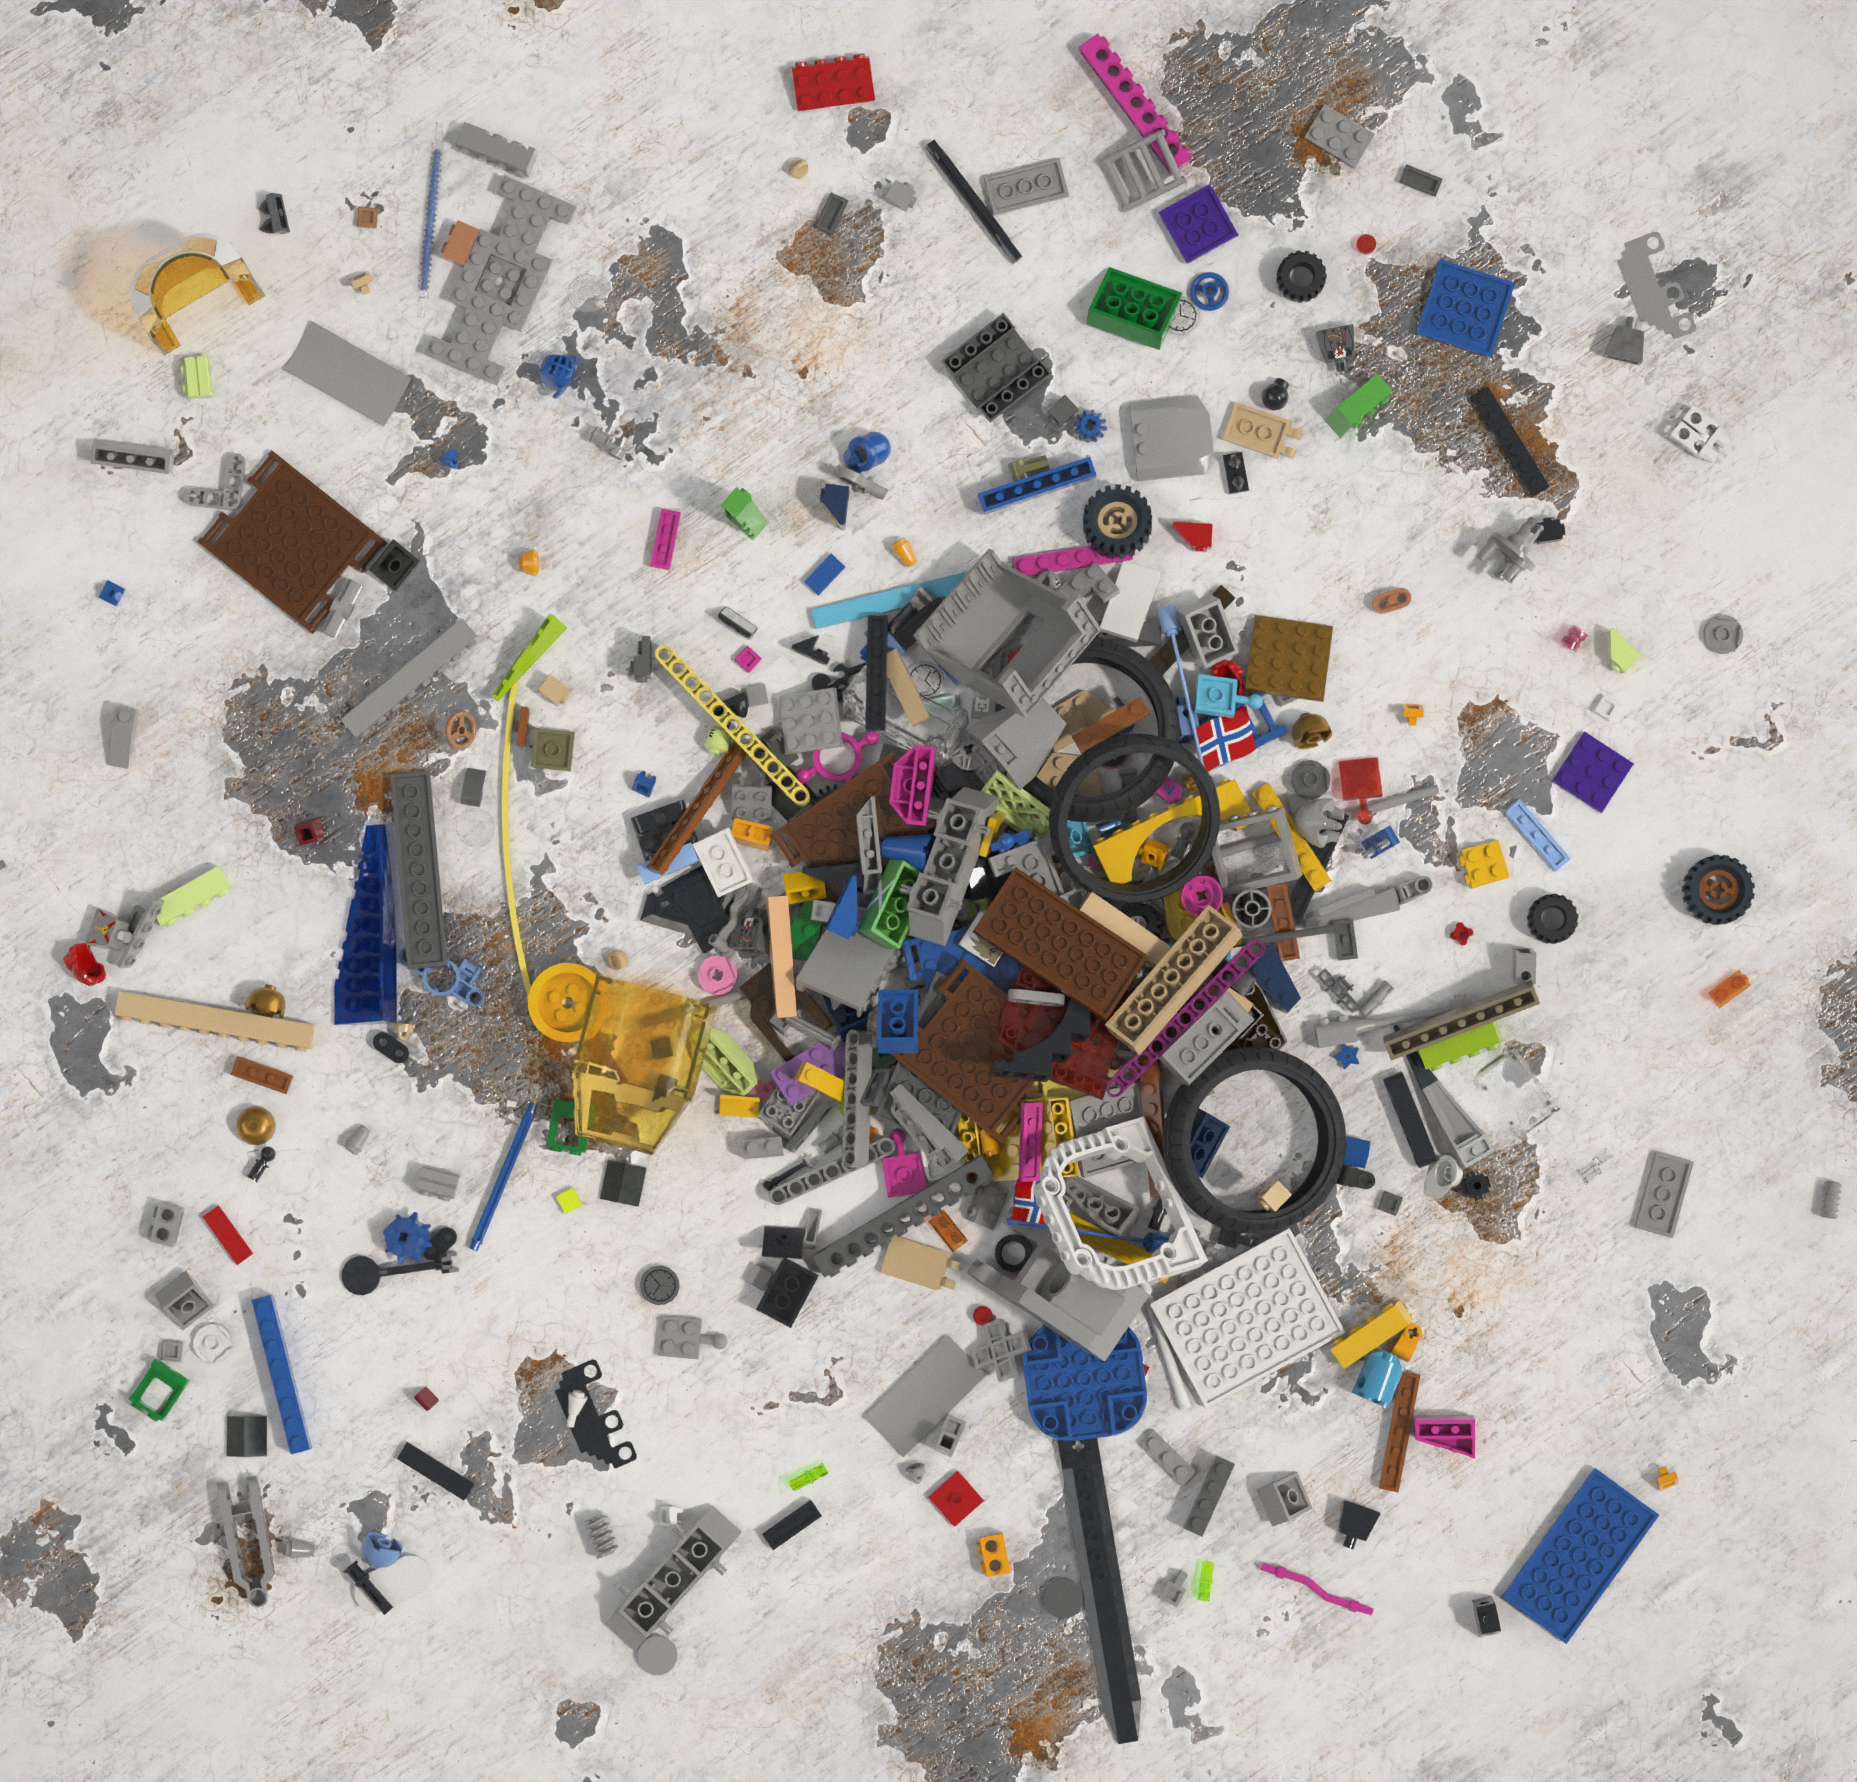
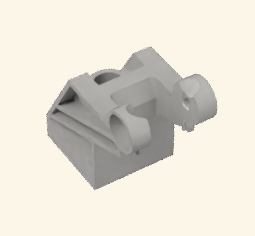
M1011 1207L1002 1222L1014 1232L1027 1239L1036 1248L1015 1279L1002 1275L978 1259L969 1268L967 1274L1002 1298L1032 1315L1070 1344L1106 1361L1149 1297V1294L1138 1286L1124 1290L1101 1288L1093 1281H1087L1081 1274H1071L1060 1258V1252L1052 1239L1050 1229L1017 1224L1007 1225L1006 1219L1011 1217L1013 1207Z

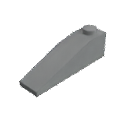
M1078 1176L1067 1177L1064 1181L1066 1186L1065 1193L1103 1229L1122 1237L1127 1236L1136 1225L1139 1207Z

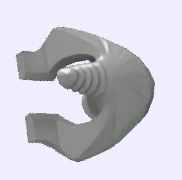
M1332 798L1312 800L1297 809L1294 815V825L1304 839L1319 848H1323L1328 842H1339L1340 832L1331 830L1341 829L1342 824L1331 820V818L1343 820L1345 810L1337 808ZM1325 811L1330 818L1325 817L1323 812ZM1327 829L1325 832L1319 833L1320 830Z

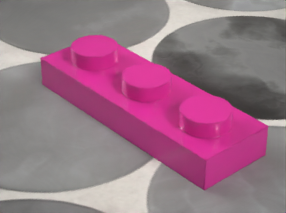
M661 508L650 567L670 571L681 512Z

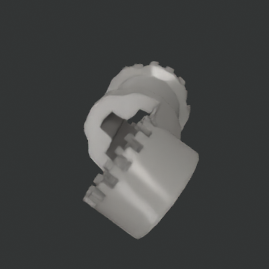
M596 426L589 442H595L602 446L609 455L622 461L627 450L621 446L618 448L619 445L611 443L614 435H609L599 430L600 427Z

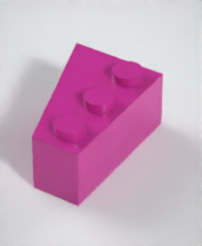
M1473 1415L1413 1416V1435L1415 1440L1475 1459V1418Z

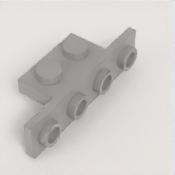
M151 900L146 910L140 905L134 906L127 920L130 924L128 932L132 934V939L129 943H124L127 947L117 967L120 969L131 968L136 962L139 950L144 946L148 933L153 929L156 917L162 911L164 900Z

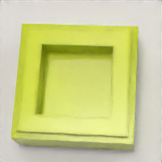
M574 1187L556 1196L565 1214L583 1205Z

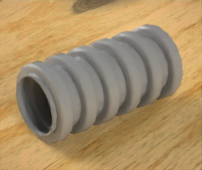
M1827 1181L1824 1182L1826 1188L1823 1190L1825 1191V1194H1823L1824 1200H1822L1824 1205L1821 1207L1823 1212L1820 1213V1216L1836 1219L1838 1218L1836 1212H1839L1837 1206L1840 1205L1838 1200L1841 1198L1839 1193H1841L1840 1187H1842V1184Z

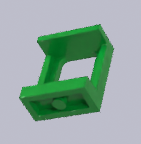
M555 1099L546 1146H550V1151L562 1153V1149L570 1150L569 1154L581 1156L582 1152H587L589 1135L580 1134L579 1144L576 1147L556 1143L559 1119L561 1117L579 1119L578 1103ZM589 1105L586 1130H590L595 1106Z
M154 1359L147 1374L133 1395L129 1397V1400L132 1401L131 1406L139 1411L144 1409L148 1412L147 1416L157 1422L158 1420H165L190 1380L159 1359ZM154 1378H158L173 1389L172 1394L160 1411H156L141 1400L142 1395Z

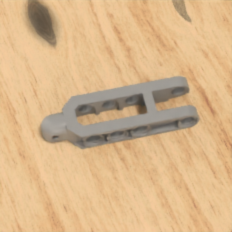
M257 1476L246 1477L250 1490L249 1501L251 1511L234 1514L227 1481L217 1483V1493L234 1582L246 1589L249 1604L255 1608H260L268 1601L267 1585L275 1575V1568ZM255 1519L256 1539L259 1540L260 1558H262L264 1566L263 1575L253 1578L245 1575L236 1522Z

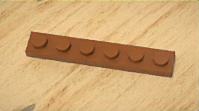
M1403 1371L1398 1383L1379 1489L1399 1492L1421 1376L1419 1374Z

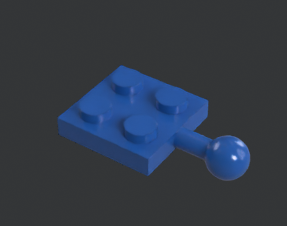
M1027 829L1014 835L1004 833L999 836L997 842L990 844L993 852L999 851L1000 854L1013 849L1015 844L1021 846L1032 842L1031 838L1036 835L1033 829Z

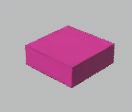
M748 645L734 659L748 673L762 660Z

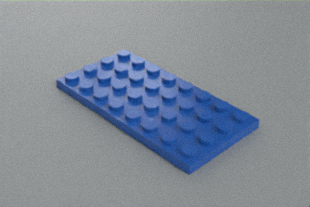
M1594 1467L1501 1597L1567 1644L1657 1520L1659 1514Z

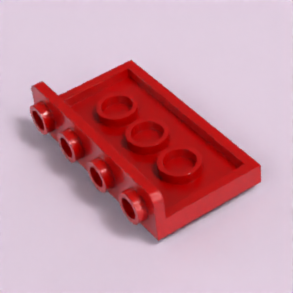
M865 53L854 54L853 58L846 59L845 56L834 57V61L826 62V59L814 60V64H807V61L797 62L795 66L791 67L798 111L875 101L870 58L865 56Z

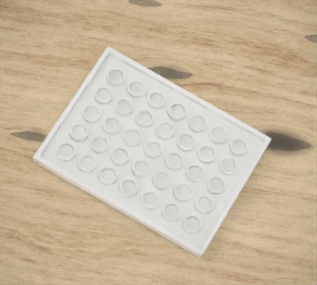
M1290 1228L1279 1232L1149 1303L1206 1409L1346 1333Z

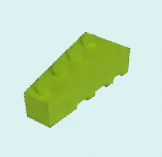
M1494 1021L1420 1049L1419 1053L1425 1069L1431 1068V1071L1443 1068L1442 1063L1449 1061L1451 1065L1461 1061L1460 1057L1468 1054L1469 1058L1479 1055V1050L1487 1048V1051L1498 1048L1497 1043L1504 1040L1497 1022Z

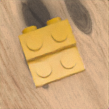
M1499 840L1461 850V855H1458L1460 865L1465 867L1467 873L1464 874L1466 885H1470L1471 889L1510 878Z

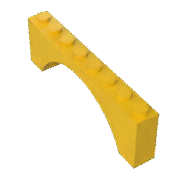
M1227 778L1219 782V787L1216 788L1219 799L1221 821L1228 820L1229 816L1239 814L1240 817L1246 816L1250 809L1236 780L1230 781ZM1194 795L1183 799L1184 803L1179 806L1174 803L1166 807V812L1160 815L1157 811L1147 816L1149 820L1143 823L1141 820L1130 824L1131 828L1126 831L1121 828L1113 832V837L1107 840L1105 837L1094 841L1095 845L1092 847V850L1108 881L1127 884L1132 880V868L1136 854L1145 839L1157 828L1180 818L1202 817L1200 796L1195 798ZM1251 824L1244 825V826H1240V827H1235V828H1231V829H1233V830L1236 832V831H1239V830H1241V829H1243V828H1245V827H1247V826H1249V825H1251Z

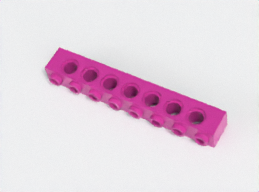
M1097 33L1079 46L1078 51L1140 135L1144 138L1163 129L1168 147L1173 146L1177 151L1172 156L1178 169L1180 170L1190 163V151L1186 146L1182 147L1178 142L1180 138L1174 130L1170 131L1166 126L1168 122L1162 114L1158 115L1155 111L1156 105L1151 99L1147 100L1143 95L1145 91L1139 83L1135 84L1132 80L1133 75L1127 67L1123 68L1119 55L1116 52L1112 53L1109 49L1110 44L1108 40ZM1100 52L1105 53L1107 56L1103 61L1096 58V55ZM1110 68H1115L1118 70V75L1110 76L1107 71ZM1121 84H1127L1129 85L1130 90L1127 92H1122L1119 89V86ZM1138 99L1142 105L1135 108L1131 105V101ZM1145 115H1150L1153 121L1145 123L1142 118ZM1157 140L1148 144L1172 176L1173 174Z

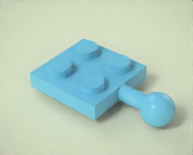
M1198 674L1194 713L1234 718L1236 703L1247 704L1251 709L1256 710L1262 706L1263 699L1258 694H1252L1249 697L1236 695L1237 679Z

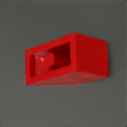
M1173 522L1172 528L1191 549H1195V552L1204 553L1207 552V549L1211 550L1213 524Z

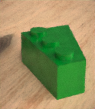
M813 901L803 903L790 927L792 958L794 960L806 962L819 942L822 922L811 920Z

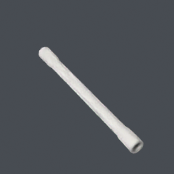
M1150 1282L1140 1284L1138 1286L1149 1294L1145 1304L1175 1390L1179 1408L1182 1410L1191 1407L1167 1335L1149 1304L1155 1300Z

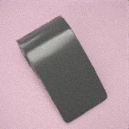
M467 768L460 804L481 807L483 785L486 776L485 770Z

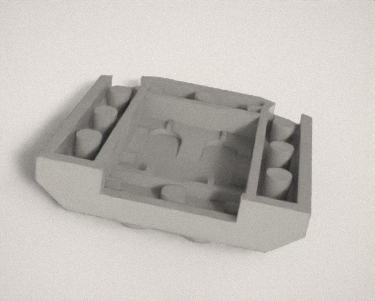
M1198 396L1129 403L1137 482L1206 474L1214 450L1210 414Z

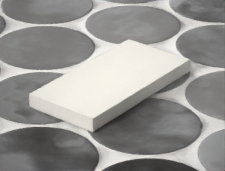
M1123 561L1115 583L1120 593L1109 600L1100 626L1101 632L1137 642L1161 572Z

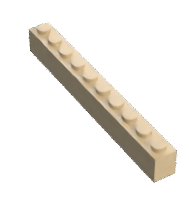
M1088 892L1078 907L1079 910L1147 954L1148 957L1144 964L1151 969L1172 948L1093 892ZM1209 974L1191 997L1202 989L1214 976ZM1210 985L1208 993L1211 996H1216L1218 993L1217 987ZM1230 987L1226 990L1247 1012L1250 1011L1254 1005Z
M120 991L115 1015L120 1016L119 1020L131 1022V1019L135 1018L139 1019V1023L151 1025V1021L158 1022V1026L164 1028L176 1025L178 1030L189 1032L190 1028L198 1029L197 1033L209 1035V1032H216L217 1037L229 1038V1035L237 1036L236 1040L248 1042V1039L251 1038L256 1039L257 1044L268 1045V1042L276 1043L275 1047L287 1049V1045L295 1046V1050L307 1052V1048L312 1049L316 1025Z

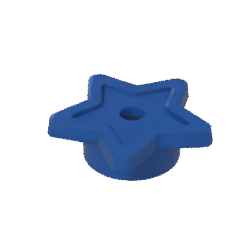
M1342 1044L1341 1052L1334 1057L1342 1062L1343 1069H1346L1350 1064L1358 1065L1359 1061L1356 1055L1359 1048H1349L1347 1045Z

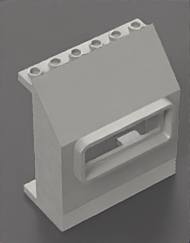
M989 548L913 636L918 642L916 645L959 682L1026 718L1102 629L1079 595L1073 593L1070 598L1002 563L995 551ZM1032 615L1045 621L996 678L983 672Z

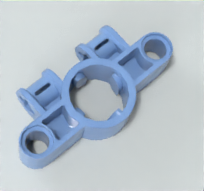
M403 948L399 953V959L407 966V962L403 958L406 948ZM466 958L460 967L447 959V967L450 969L454 968L456 972V981L453 980L450 986L451 989L445 992H438L439 989L434 986L431 987L428 982V974H431L434 968L413 969L422 975L424 986L434 995L445 997L453 994L473 1007H480L485 1002L484 993L473 986L482 968H477L470 964ZM473 993H479L481 996V1000L477 1004L471 1002L470 998Z

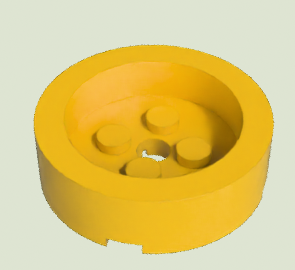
M561 963L547 968L535 979L528 995V1010L534 1025L545 1036L559 1042H576L590 1036L603 1022L607 1010V995L603 983L590 969L575 963ZM565 997L572 998L574 1002L573 1006L569 1009L562 1006V1000Z

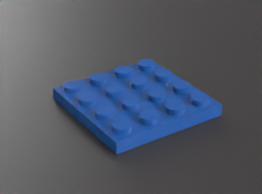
M1440 259L1416 335L1491 358L1515 283Z

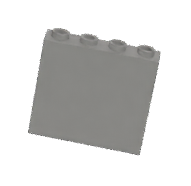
M826 929L798 974L796 989L804 992L806 987L856 1009L857 1016L860 1017L863 1011L866 1012L868 1010L872 996L877 995L881 981L886 980L890 966H894L897 962L898 955H896V949H885L859 930H857L854 937L850 936L848 940Z

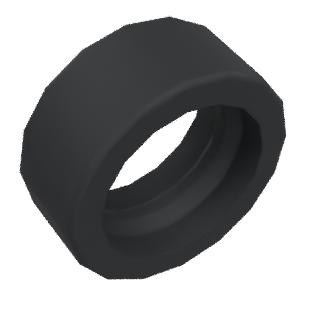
M1019 1235L1003 1237L995 1248L997 1263L1002 1269L1009 1272L1022 1270L1032 1255L1030 1243ZM1011 1241L1020 1243L1025 1250L1023 1261L1016 1265L1006 1263L1002 1257L1004 1245Z

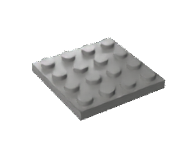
M1135 1081L1119 1097H1109L1102 1090L1070 1099L1069 1106L1074 1139L1143 1117L1140 1081ZM1119 1086L1109 1088L1110 1093L1117 1094ZM1105 1154L1078 1161L1081 1177L1083 1178L1137 1163L1125 1156L1112 1160Z

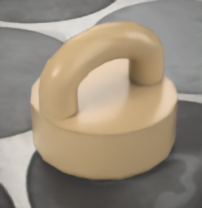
M796 158L790 162L789 172L794 178H803L808 173V164L804 159Z
M614 950L607 956L608 964L613 970L618 971L628 965V958L621 950Z
M395 1022L394 1031H398V1039L401 1041L407 1040L409 1032L414 1031V1025L411 1023Z

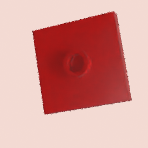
M959 1471L953 1474L928 1497L954 1527L984 1501Z

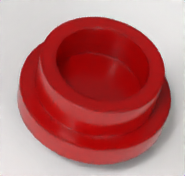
M979 1306L974 1310L973 1319L978 1325L983 1326L992 1321L993 1313L990 1308Z

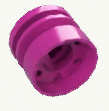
M1197 874L1183 886L1181 900L1184 908L1190 914L1199 917L1208 905L1216 911L1220 908L1223 901V892L1220 884L1213 877L1206 874ZM1205 890L1207 898L1199 900L1197 892Z

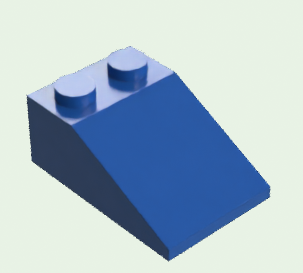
M852 872L825 925L827 930L848 940L850 936H855L859 928L857 924V877Z
M878 990V1053H918V990Z

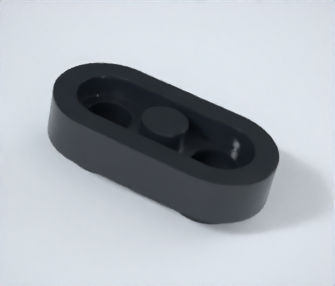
M380 1032L373 1038L374 1048L393 1062L404 1063L408 1060L410 1055L408 1047L390 1034ZM383 1038L387 1040L385 1046L380 1045V1040ZM398 1050L403 1051L402 1057H397L396 1052Z
M449 1227L438 1231L429 1240L432 1243V1247L436 1250L435 1253L430 1254L428 1252L429 1248H426L427 1251L423 1256L428 1260L438 1259L439 1254L445 1253L456 1243V1231ZM448 1233L450 1235L449 1241L443 1239L444 1234Z

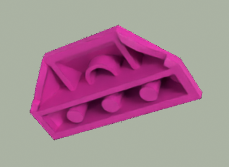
M915 745L894 763L889 803L906 824L926 826L927 813L929 814L928 811L930 810L935 768V747Z

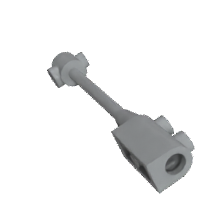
M1465 993L1454 995L1453 1000H1450L1451 1006L1377 1020L1349 1018V1015L1338 1016V1021L1330 1022L1329 1018L1317 1020L1318 1024L1314 1025L1317 1047L1324 1048L1357 1042V1034L1374 1030L1377 1027L1432 1018L1472 1003L1471 997H1466Z

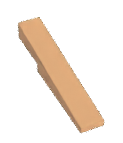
M788 896L768 897L766 905L776 1018L797 1017Z

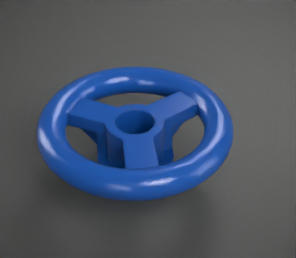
M1202 273L1193 280L1190 287V296L1198 308L1205 311H1214L1221 308L1228 300L1229 286L1226 280L1217 273ZM1206 278L1217 280L1215 283L1207 282L1203 286L1199 285V282ZM1222 285L1223 296L1215 304L1214 297L1218 293V288ZM1207 288H1212V289H1213V293H1212V294H1208V293L1206 292V289H1207ZM1196 290L1202 292L1208 298L1209 305L1199 301Z

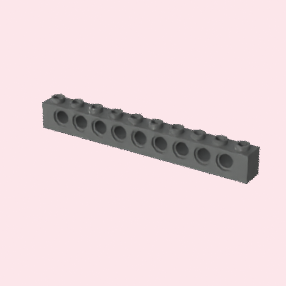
M982 1153L818 1251L812 1258L824 1278L828 1275L833 1277L841 1272V1267L846 1265L848 1268L858 1262V1257L862 1255L867 1257L874 1252L873 1248L878 1245L884 1247L891 1242L890 1238L897 1235L900 1237L908 1232V1227L912 1225L915 1227L925 1222L924 1218L929 1215L932 1217L942 1212L941 1208L948 1204L950 1207L956 1204L960 1196L964 1194L966 1197L976 1191L975 1187L980 1184L984 1187L991 1183L995 1173ZM974 1172L977 1174L978 1179L973 1182L969 1181L967 1174ZM957 1182L960 1184L961 1189L957 1192L952 1191L950 1184ZM936 1192L941 1193L944 1196V1200L941 1202L935 1201L933 1194ZM924 1203L927 1206V1210L924 1212L918 1211L916 1204ZM907 1213L910 1216V1220L907 1222L901 1221L899 1214ZM890 1223L893 1226V1230L886 1232L883 1230L882 1225ZM873 1233L876 1236V1240L869 1242L866 1240L865 1235ZM856 1243L859 1246V1251H850L849 1244ZM839 1253L842 1256V1261H833L832 1254Z

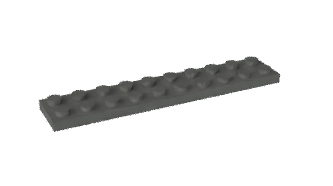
M430 771L390 774L408 970L448 966Z

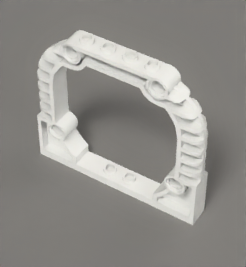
M1144 1117L1113 1125L1100 1132L1061 1143L1046 1157L1040 1173V1182L1034 1187L1036 1203L1043 1213L1044 1221L1050 1229L1052 1239L1060 1252V1258L1071 1274H1081L1087 1281H1093L1101 1288L1124 1290L1159 1278L1161 1280L1199 1268L1208 1261ZM1101 1154H1105L1112 1160L1125 1156L1137 1163L1145 1161L1154 1181L1155 1189L1158 1191L1163 1207L1166 1209L1175 1229V1232L1170 1235L1168 1243H1164L1152 1253L1151 1258L1130 1265L1113 1267L1101 1263L1095 1251L1089 1245L1082 1243L1062 1198L1066 1186L1061 1173L1066 1165Z

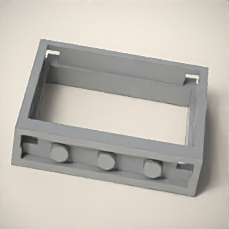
M1270 806L1263 812L1253 810L1247 812L1246 816L1240 817L1239 814L1229 816L1228 820L1221 821L1220 819L1219 831L1275 818L1289 865V870L1230 883L1217 840L1213 847L1212 857L1224 896L1297 880L1302 876V870L1284 807Z

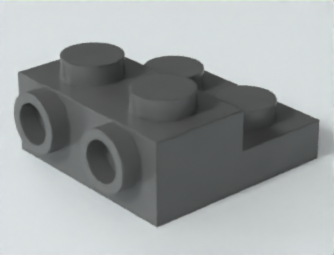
M642 636V641H638V653L642 656H634V661H630V672L634 674L636 683H647V679H652V640L650 636Z

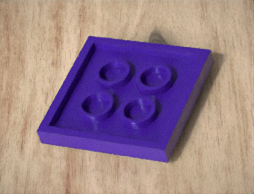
M1210 184L1158 213L1186 264L1239 236Z
M1584 731L1552 779V782L1599 813H1602L1634 763Z

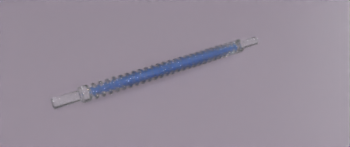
M436 123L435 140L431 147L433 157L430 159L433 162L430 163L432 168L429 169L431 171V174H429L431 179L428 180L430 183L428 188L430 190L427 191L429 196L426 197L429 201L426 202L428 207L425 208L427 210V213H425L427 218L424 219L426 221V224H424L426 229L423 230L425 232V235H423L425 240L422 241L424 246L421 247L424 251L421 252L423 255L420 258L422 260L420 263L422 268L419 269L421 271V274H419L421 279L418 280L420 282L418 288L420 289L417 290V297H419L417 317L419 318L425 317L426 298H429V291H427L430 288L428 286V283H430L428 278L431 277L429 275V272H431L429 267L432 266L430 263L432 258L430 256L433 255L431 252L434 249L432 247V244H434L432 239L435 238L433 236V233H435L433 228L436 227L434 225V222H436L434 217L437 216L435 214V211H437L435 206L438 205L436 200L439 199L437 197L439 194L437 189L440 188L438 186L440 183L438 178L441 177L439 175L441 172L439 167L442 166L440 164L442 158L440 157L443 155L441 151L444 150V144L442 143L443 123Z

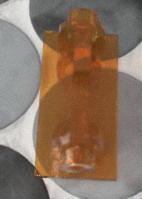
M1738 970L1709 991L1708 994L1720 1009L1750 987L1751 984L1748 982V977Z

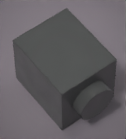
M1064 395L1048 410V419L1054 426L1058 424L1062 427L1078 412V408Z

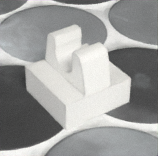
M660 1506V1526L675 1527L677 1524H682L683 1520H677V1513H682L683 1510L673 1506Z

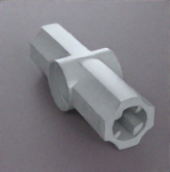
M349 578L347 579L339 596L334 599L329 609L330 613L320 631L335 639L337 638L343 624L349 619L354 610V603L363 588L362 585Z

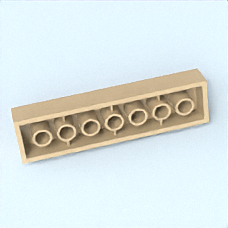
M1208 905L1108 1020L1105 1026L1109 1032L1140 1055L1241 939L1243 935L1239 928Z

